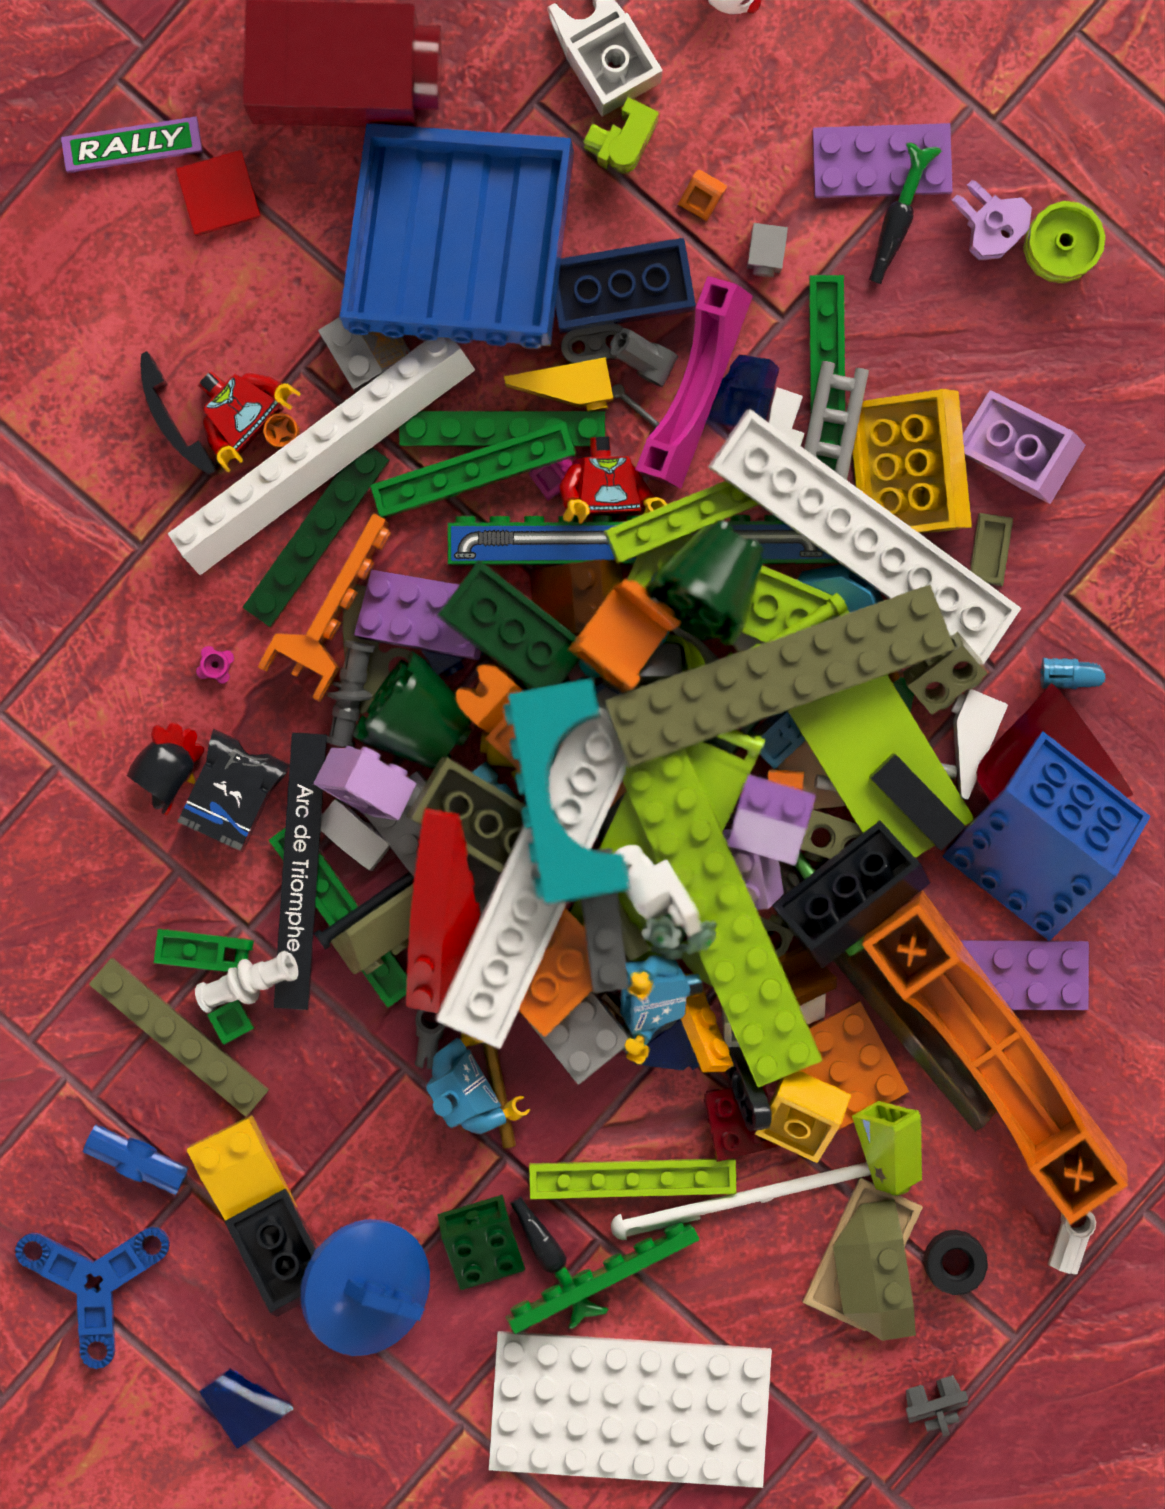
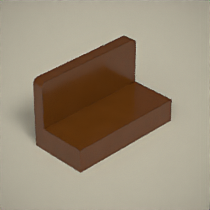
M802 946L779 957V961L799 1006L837 988V978L826 966L822 969Z

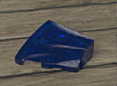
M739 354L730 365L728 374L722 378L707 420L735 427L746 410H752L766 421L780 368L771 359Z
M231 1368L202 1386L199 1391L237 1449L294 1409L290 1401H284L266 1391L267 1388L258 1383L250 1382L242 1374Z

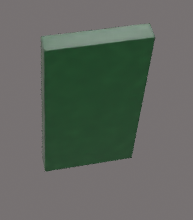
M480 560L476 562L436 615L446 625L530 690L560 685L580 659L568 650L577 636Z

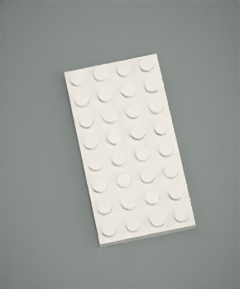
M498 1331L489 1470L763 1488L772 1350L771 1348L523 1332L514 1334L513 1332Z

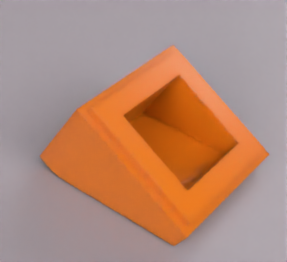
M697 170L677 205L708 221L724 194L727 185L707 173Z

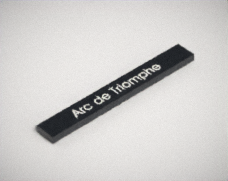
M292 732L277 955L282 951L292 954L297 963L298 977L291 982L284 980L275 984L274 1008L309 1010L324 790L313 783L326 759L327 735Z

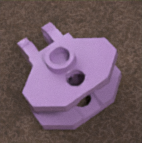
M971 180L967 184L968 189L984 206L976 212L963 197L956 195L952 199L955 207L969 220L967 223L971 228L969 251L978 261L999 259L1029 230L1032 207L1022 197L1001 200L996 195L992 197L978 182ZM1001 230L1007 231L1009 238L1003 237Z

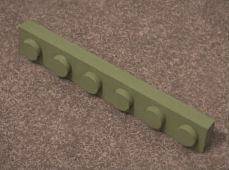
M113 957L110 958L89 983L92 988L244 1116L247 1117L269 1091L264 1084Z

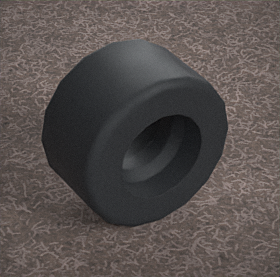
M960 1230L944 1231L935 1236L927 1245L923 1257L925 1271L931 1282L942 1292L952 1295L967 1294L976 1289L985 1279L988 1269L987 1255L979 1241L969 1233ZM959 1249L967 1254L969 1264L964 1273L951 1275L944 1270L942 1264L943 1257L950 1250Z

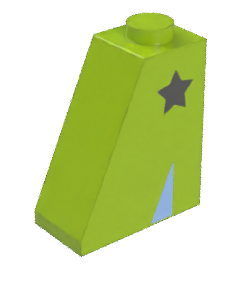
M877 1101L852 1116L876 1190L890 1193L894 1196L907 1193L912 1185L922 1180L921 1116L919 1111Z

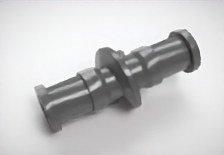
M345 640L344 646L347 647L344 665L340 671V682L332 681V684L339 689L337 692L327 693V697L336 700L332 710L333 719L329 736H327V743L346 747L347 745L355 747L356 742L353 741V733L356 721L359 720L360 701L372 698V694L363 687L367 681L370 653L374 652L375 646Z

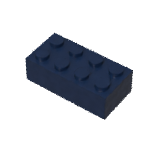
M684 238L561 258L555 304L560 334L612 323L622 324L695 311L696 303Z

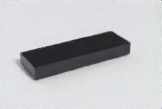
M892 753L869 776L883 793L939 850L942 851L966 827L895 753Z

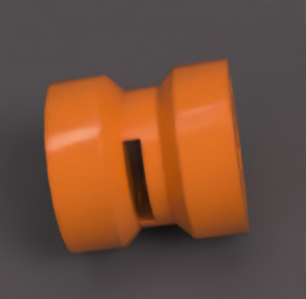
M274 414L264 424L265 438L271 446L279 450L300 435L298 424L288 414Z

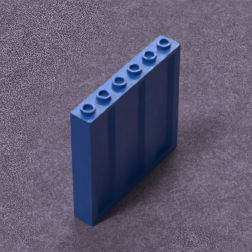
M366 123L340 319L344 329L355 335L379 332L391 338H401L405 334L417 335L418 338L428 341L443 337L451 338L458 343L482 340L494 346H504L506 343H520L521 346L531 349L540 348L541 345L550 346L574 158L571 138Z

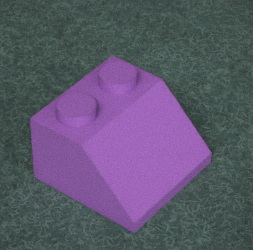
M748 775L728 846L795 865L816 795Z

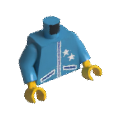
M651 955L646 961L626 962L629 988L621 989L620 1013L633 1035V1038H629L625 1042V1049L628 1051L626 1057L637 1064H642L646 1060L649 1053L647 1044L655 1031L666 1023L681 1019L685 1015L686 997L702 994L703 984L699 974L685 976L676 960L672 961L657 955Z
M461 1032V1039H454L436 1053L433 1058L432 1078L426 1087L434 1101V1111L444 1118L450 1128L461 1125L463 1129L476 1134L485 1133L505 1124L507 1118L516 1121L528 1114L530 1109L520 1112L515 1106L517 1102L524 1099L523 1096L515 1097L506 1103L504 1109L500 1108L502 1105L472 1053L469 1049H466L467 1046L481 1044L484 1041Z

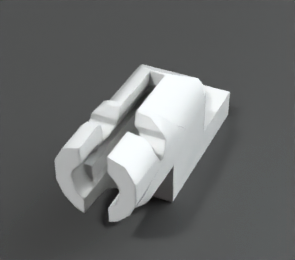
M637 845L623 847L614 853H623L626 857L631 890L625 892L635 909L643 917L649 920L670 913L676 926L682 924L688 936L701 931L698 912L668 860L654 865Z

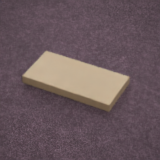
M860 1177L802 1302L866 1331V1329L843 1314L833 1244L860 1204L895 1199L905 1247L923 1208L922 1205L900 1195L894 1196L890 1193L876 1190L874 1183Z

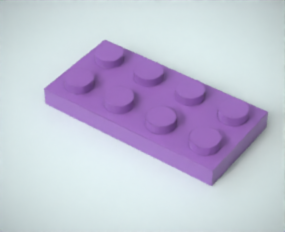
M950 123L817 127L812 129L814 198L900 196L911 166L906 143L916 144L920 149L939 147L942 151L924 169L915 195L952 193Z
M371 570L354 636L370 641L479 660L481 655L480 650L436 617L457 589L458 584Z
M960 940L1012 1010H1088L1089 941Z

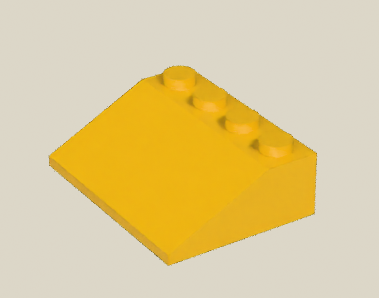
M939 389L863 401L853 448L856 487L919 534L972 528L959 391Z

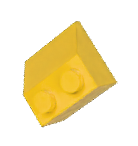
M797 1071L782 1077L769 1102L772 1115L771 1126L768 1129L757 1130L755 1134L818 1163L841 1125L851 1095L803 1071Z

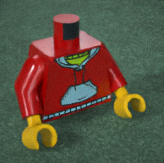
M209 372L198 385L211 398L203 407L206 415L202 423L208 445L216 454L221 466L227 472H230L228 462L231 459L237 458L242 463L243 459L240 455L263 431L267 419L274 414L280 413L284 407L292 409V406L287 403V399L291 394L300 396V392L291 385L283 384L271 376L249 372L241 377L234 374L224 383L214 372Z
M610 437L590 438L591 457L573 460L572 465L566 471L559 485L563 504L567 509L563 514V518L567 522H570L575 515L579 518V523L582 524L587 515L630 514L641 511V507L645 508L644 514L667 505L663 499L654 496L640 473L635 470L636 467L631 463L629 456H611Z

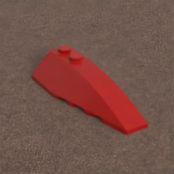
M428 808L423 813L413 885L408 943L406 1007L438 1013L478 926L481 910L479 902H476L473 886L475 883L473 874L469 872L466 857L468 856L460 815Z

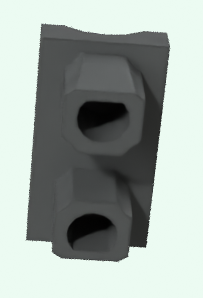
M954 1375L936 1381L941 1398L928 1401L923 1385L906 1390L908 1405L906 1415L909 1423L936 1416L935 1419L924 1422L927 1432L940 1428L943 1437L950 1436L948 1425L958 1423L960 1420L957 1412L945 1416L944 1413L968 1406L966 1391H961Z

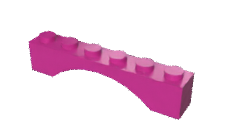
M707 276L695 309L693 344L683 380L666 415L656 429L647 437L635 469L652 480L682 488L753 298L750 293L739 285Z

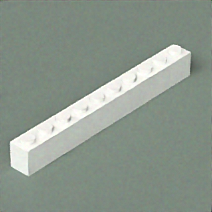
M438 337L437 340H426L168 533L169 537L199 575L203 574L475 371V368L458 344L451 338Z

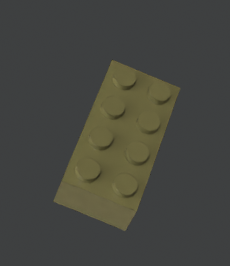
M442 757L406 817L422 826L423 813L426 808L459 814L468 854L501 874L524 824L522 808L527 806L452 760Z

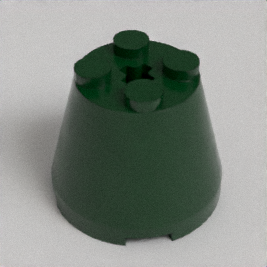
M716 520L714 525L704 526L652 576L646 586V595L651 599L655 597L658 602L667 605L674 612L673 617L681 622L678 627L685 632L702 640H705L706 636L720 638L724 645H732L738 640L745 628L763 565L761 554L764 549L757 541L749 538L744 539L736 534L733 527L728 523Z
M411 651L407 656L409 661L406 663L401 659L377 689L367 709L369 715L367 718L363 715L360 717L353 736L367 746L434 769L442 757L451 759L452 755L449 752L455 744L461 746L467 740L472 731L469 727L472 720L459 707L454 692L425 659Z

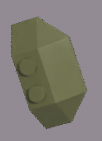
M895 1199L860 1204L833 1244L843 1314L882 1341L916 1336L913 1298Z

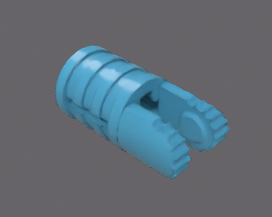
M1042 658L1041 688L1046 689L1051 683L1061 689L1076 690L1077 687H1099L1105 682L1106 674L1103 673L1104 671L1101 666L1094 662H1078V659Z

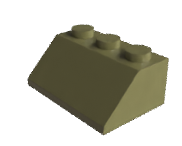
M414 884L331 940V943L353 975L361 970L369 974L384 963L380 958L391 950L395 956L408 947Z

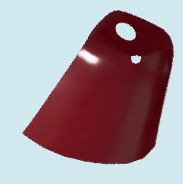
M1053 683L993 744L980 761L976 771L978 783L990 802H992L1005 788L1032 743L1043 731L1127 798L1133 795L1132 790L1109 755L1073 706Z

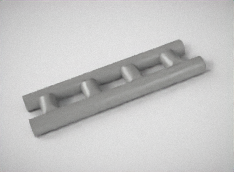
M822 361L804 449L814 457L820 455L837 459L835 472L847 480L869 370L855 368L854 378L833 374L835 363ZM830 388L851 392L847 412L827 408ZM824 421L844 425L840 446L820 442Z

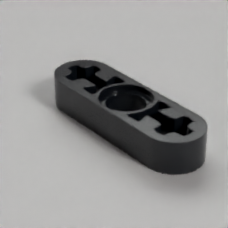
M728 1047L734 1066L726 1070V1074L744 1123L749 1131L768 1129L771 1126L772 1115L763 1087L757 1086L741 1048Z

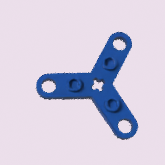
M148 1227L93 1261L40 1233H29L18 1241L15 1255L22 1266L77 1294L80 1357L88 1367L98 1369L107 1366L114 1358L116 1351L113 1291L163 1259L169 1251L170 1240L162 1229ZM153 1235L160 1239L162 1248L159 1253L149 1254L144 1250L143 1240L145 1237ZM36 1241L38 1244H41L43 1252L40 1259L31 1260L25 1255L24 1247L26 1243ZM91 1273L94 1277L99 1275L102 1277L103 1281L99 1284L101 1290L97 1291L95 1287L90 1289L86 1287V1283L89 1281L88 1274ZM100 1341L104 1343L107 1349V1355L104 1359L96 1360L89 1355L88 1347L92 1342Z

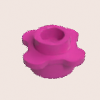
M212 646L204 647L201 650L202 659L200 666L196 669L198 677L201 679L209 677L216 679L220 684L226 683L230 678L228 673L229 666L234 661L233 653L228 650L224 652L216 651ZM215 661L219 664L217 668L212 666V663Z

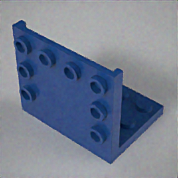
M1042 731L1032 743L1005 788L954 840L942 857L1050 941L1117 876L1151 816Z

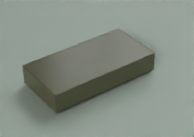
M978 513L970 571L989 585L1003 586L1013 518Z

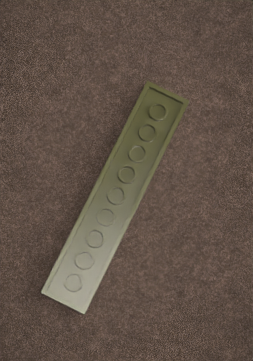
M929 584L605 700L604 704L628 768L949 653L955 647L932 587Z

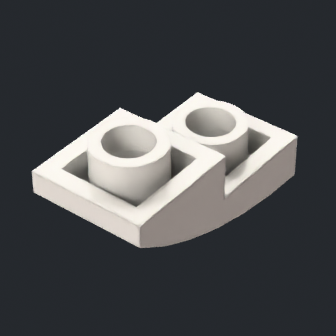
M335 798L322 815L321 831L343 851L370 871H373L391 848L389 846L390 843L380 835L370 822H364L347 804Z

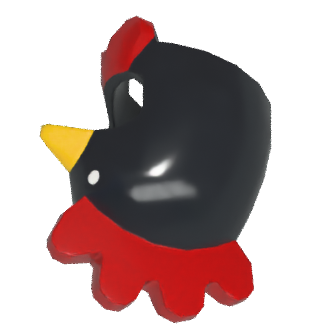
M170 723L167 729L160 725H155L151 732L153 742L136 756L127 773V777L152 794L153 807L155 809L162 808L163 815H168L171 811L174 798L183 783L188 781L195 784V778L192 773L194 762L205 751L201 744L196 743V731L190 728L183 731L178 723Z

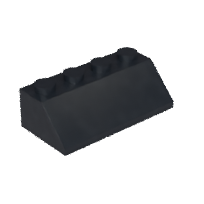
M879 820L775 902L772 907L802 947L823 969L927 887L930 881L918 860Z

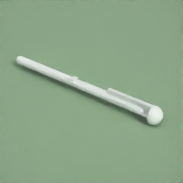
M867 1162L625 1220H622V1216L619 1214L611 1222V1231L617 1239L627 1240V1236L669 1227L679 1222L686 1223L699 1220L701 1215L759 1201L764 1203L776 1197L869 1176L871 1173Z

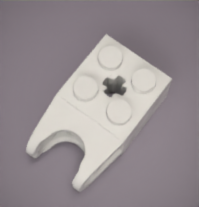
M592 0L595 11L590 17L582 20L571 18L557 4L553 3L547 7L553 29L567 61L601 116L622 106L627 97L634 99L661 83L662 68L628 13H625L615 0ZM609 62H612L615 66L619 64L621 65L620 68L615 69L609 67L608 64Z

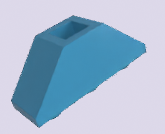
M842 564L802 571L797 579L830 595L838 593L844 600L850 613L883 601L879 591Z

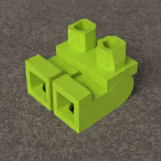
M627 97L622 108V120L626 121L623 129L612 125L608 132L592 124L583 142L585 145L584 149L597 155L599 166L607 169L610 164L616 172L629 173L637 166L658 124L659 112Z

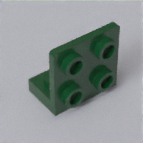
M503 1194L437 1214L442 1241L461 1290L525 1271V1265L510 1224Z

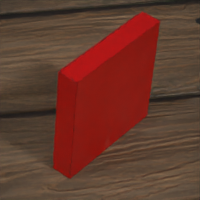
M242 150L176 168L195 236L261 218Z

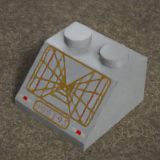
M340 317L318 330L355 393L410 353L402 337L391 338L379 332L355 335L344 329Z

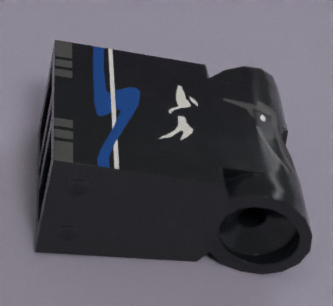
M213 729L206 763L177 822L244 852L270 793L289 771L290 764L268 753L260 755L248 754L241 746L239 740Z

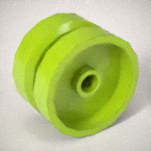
M1062 201L1049 205L1032 221L1029 230L1025 234L1023 250L1028 265L1036 275L1049 282L1067 283L1078 280L1097 264L1104 251L1105 232L1101 220L1092 209L1079 202ZM1063 237L1069 241L1067 247L1062 246L1060 243Z

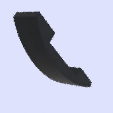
M148 351L142 353L140 367L143 390L157 425L172 446L194 466L213 477L219 474L200 441L187 446L156 392L168 385L152 355Z

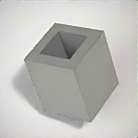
M754 223L746 269H753V274L761 277H774V273H781L788 227Z

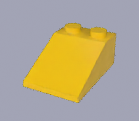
M253 1115L191 1144L186 1149L203 1184L225 1221L283 1189L288 1191L297 1207Z

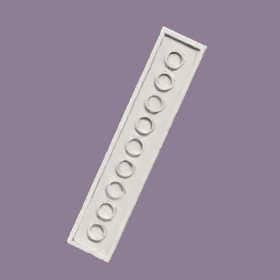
M746 410L708 466L709 469L888 599L930 584L950 636L958 631L981 658L983 664L1021 610L1014 602L752 410Z
M600 707V718L585 722L565 738L555 755L550 773V796L560 824L574 841L590 850L626 773L625 767L628 766L608 712ZM525 824L522 826L435 1020L499 1049L505 1040L567 903L547 905L544 903V898L538 899L534 878L540 877L538 863H531L528 843L534 842L532 828L526 829Z

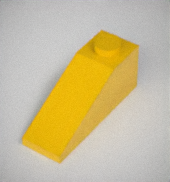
M606 357L504 376L505 385L508 388L578 408L587 407V412L608 408L607 403L613 402Z

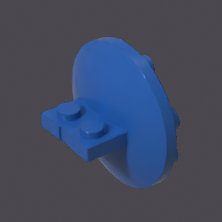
M380 1219L356 1221L331 1234L314 1251L305 1270L301 1285L302 1313L315 1337L332 1350L351 1356H363L380 1352L403 1338L414 1324L420 1321L428 1298L430 1269L422 1246L412 1234L402 1227Z

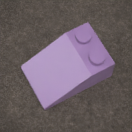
M989 390L963 433L965 456L1051 504L1086 446L1074 431L992 390Z

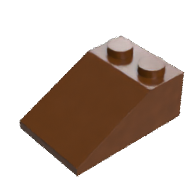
M593 560L530 570L532 602L574 635L580 634L613 587L623 581L622 563L617 564L616 560Z

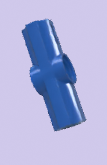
M97 1124L94 1125L82 1151L114 1166L118 1173L139 1182L144 1180L174 1195L178 1194L189 1170L188 1166L157 1153V1149L135 1138L127 1139Z

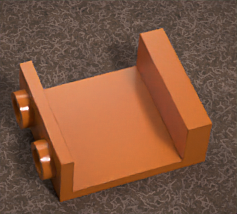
M627 579L613 587L568 649L622 693L636 686L641 679L638 673L665 635L669 631L676 629L681 623L673 617L674 612L667 605L661 602L656 603L646 595L647 590L642 585Z

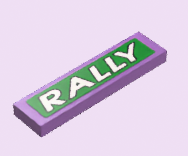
M197 116L61 137L67 173L203 152Z

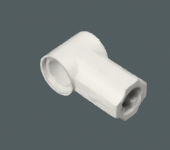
M1091 1211L1086 1214L1085 1224L1078 1228L1072 1227L1061 1212V1225L1048 1261L1049 1266L1069 1274H1078L1089 1237L1096 1229V1219Z

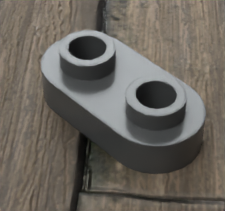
M612 323L572 330L562 340V354L571 364L605 357L606 360L617 359L610 354L611 348L606 345L605 341L608 337L622 331L623 327ZM576 342H581L584 344L585 350L581 354H576L572 351V345Z

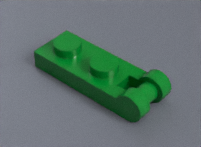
M158 928L153 963L228 972L230 968L236 967L238 969L239 961L243 959L248 960L249 950H253L254 940ZM226 948L236 949L234 961L224 960Z

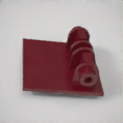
M763 1085L762 1087L769 1103L766 1085ZM731 1087L722 1090L713 1089L706 1091L704 1102L706 1103L707 1120L710 1124L709 1131L712 1135L713 1153H715L716 1162L777 1147V1144L756 1135V1131H749L747 1129Z

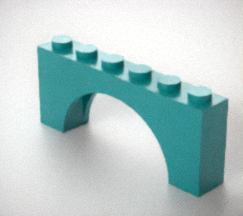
M588 679L508 694L510 703L504 704L507 724H513L516 738L510 739L513 759H520L522 772L516 773L519 793L526 794L528 807L522 808L525 828H532L534 842L528 843L531 863H538L540 877L534 878L538 899L544 898L545 904L552 905L630 891L631 886L625 855L623 853L605 854L596 852L574 841L560 824L550 796V773L553 760L560 745L577 727L592 719L601 717L594 681Z

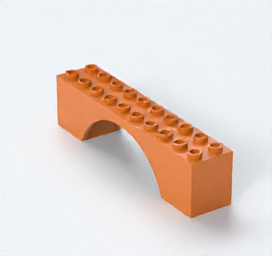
M923 890L865 935L862 943L864 948L902 999L916 1008L936 1028L975 1077L1011 1132L1026 1160L1028 1168L1070 1225L1128 1186L1127 1164Z

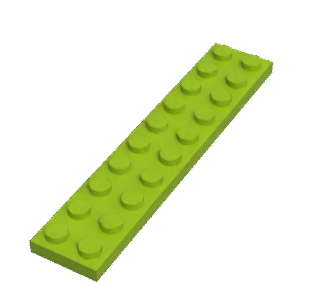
M683 748L630 768L626 766V773L622 780L658 862L661 863L668 860L698 912L700 925L704 921L709 923L715 921L717 923L714 942L708 949L698 953L757 1086L761 1087L821 1062L822 1056L732 851L728 846V842L687 749Z

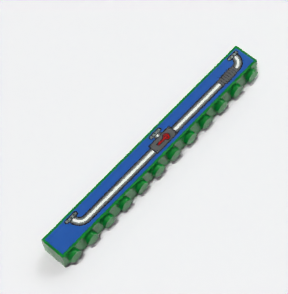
M641 515L627 516V521L637 518ZM734 515L730 517V521H724L731 525L734 532L744 539H753L761 544L764 549L761 554L763 564H840L774 515H764V521H751V515ZM475 516L455 517V523H448V565L474 566L479 560L486 566L563 565L593 560H615L604 531L625 522H613V516H593V522H583L582 524L579 523L577 516H573L570 522L565 521L563 516H558V522H544V516H524V522H510V516H490V523H476ZM700 530L693 532L690 535L695 536ZM637 556L622 562V565H634Z

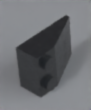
M283 1189L224 1221L269 1313L276 1317L301 1304L303 1276L314 1251L319 1247L288 1191Z

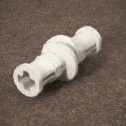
M286 951L280 952L274 959L266 962L261 961L254 965L249 960L243 959L239 961L238 969L236 967L230 968L228 974L222 976L219 980L209 984L202 982L196 985V1000L201 1009L207 1013L214 1011L218 1005L226 1002L240 1000L248 1005L255 1003L259 998L260 989L271 988L274 984L284 980L289 982L296 980L298 977L297 963L292 954Z

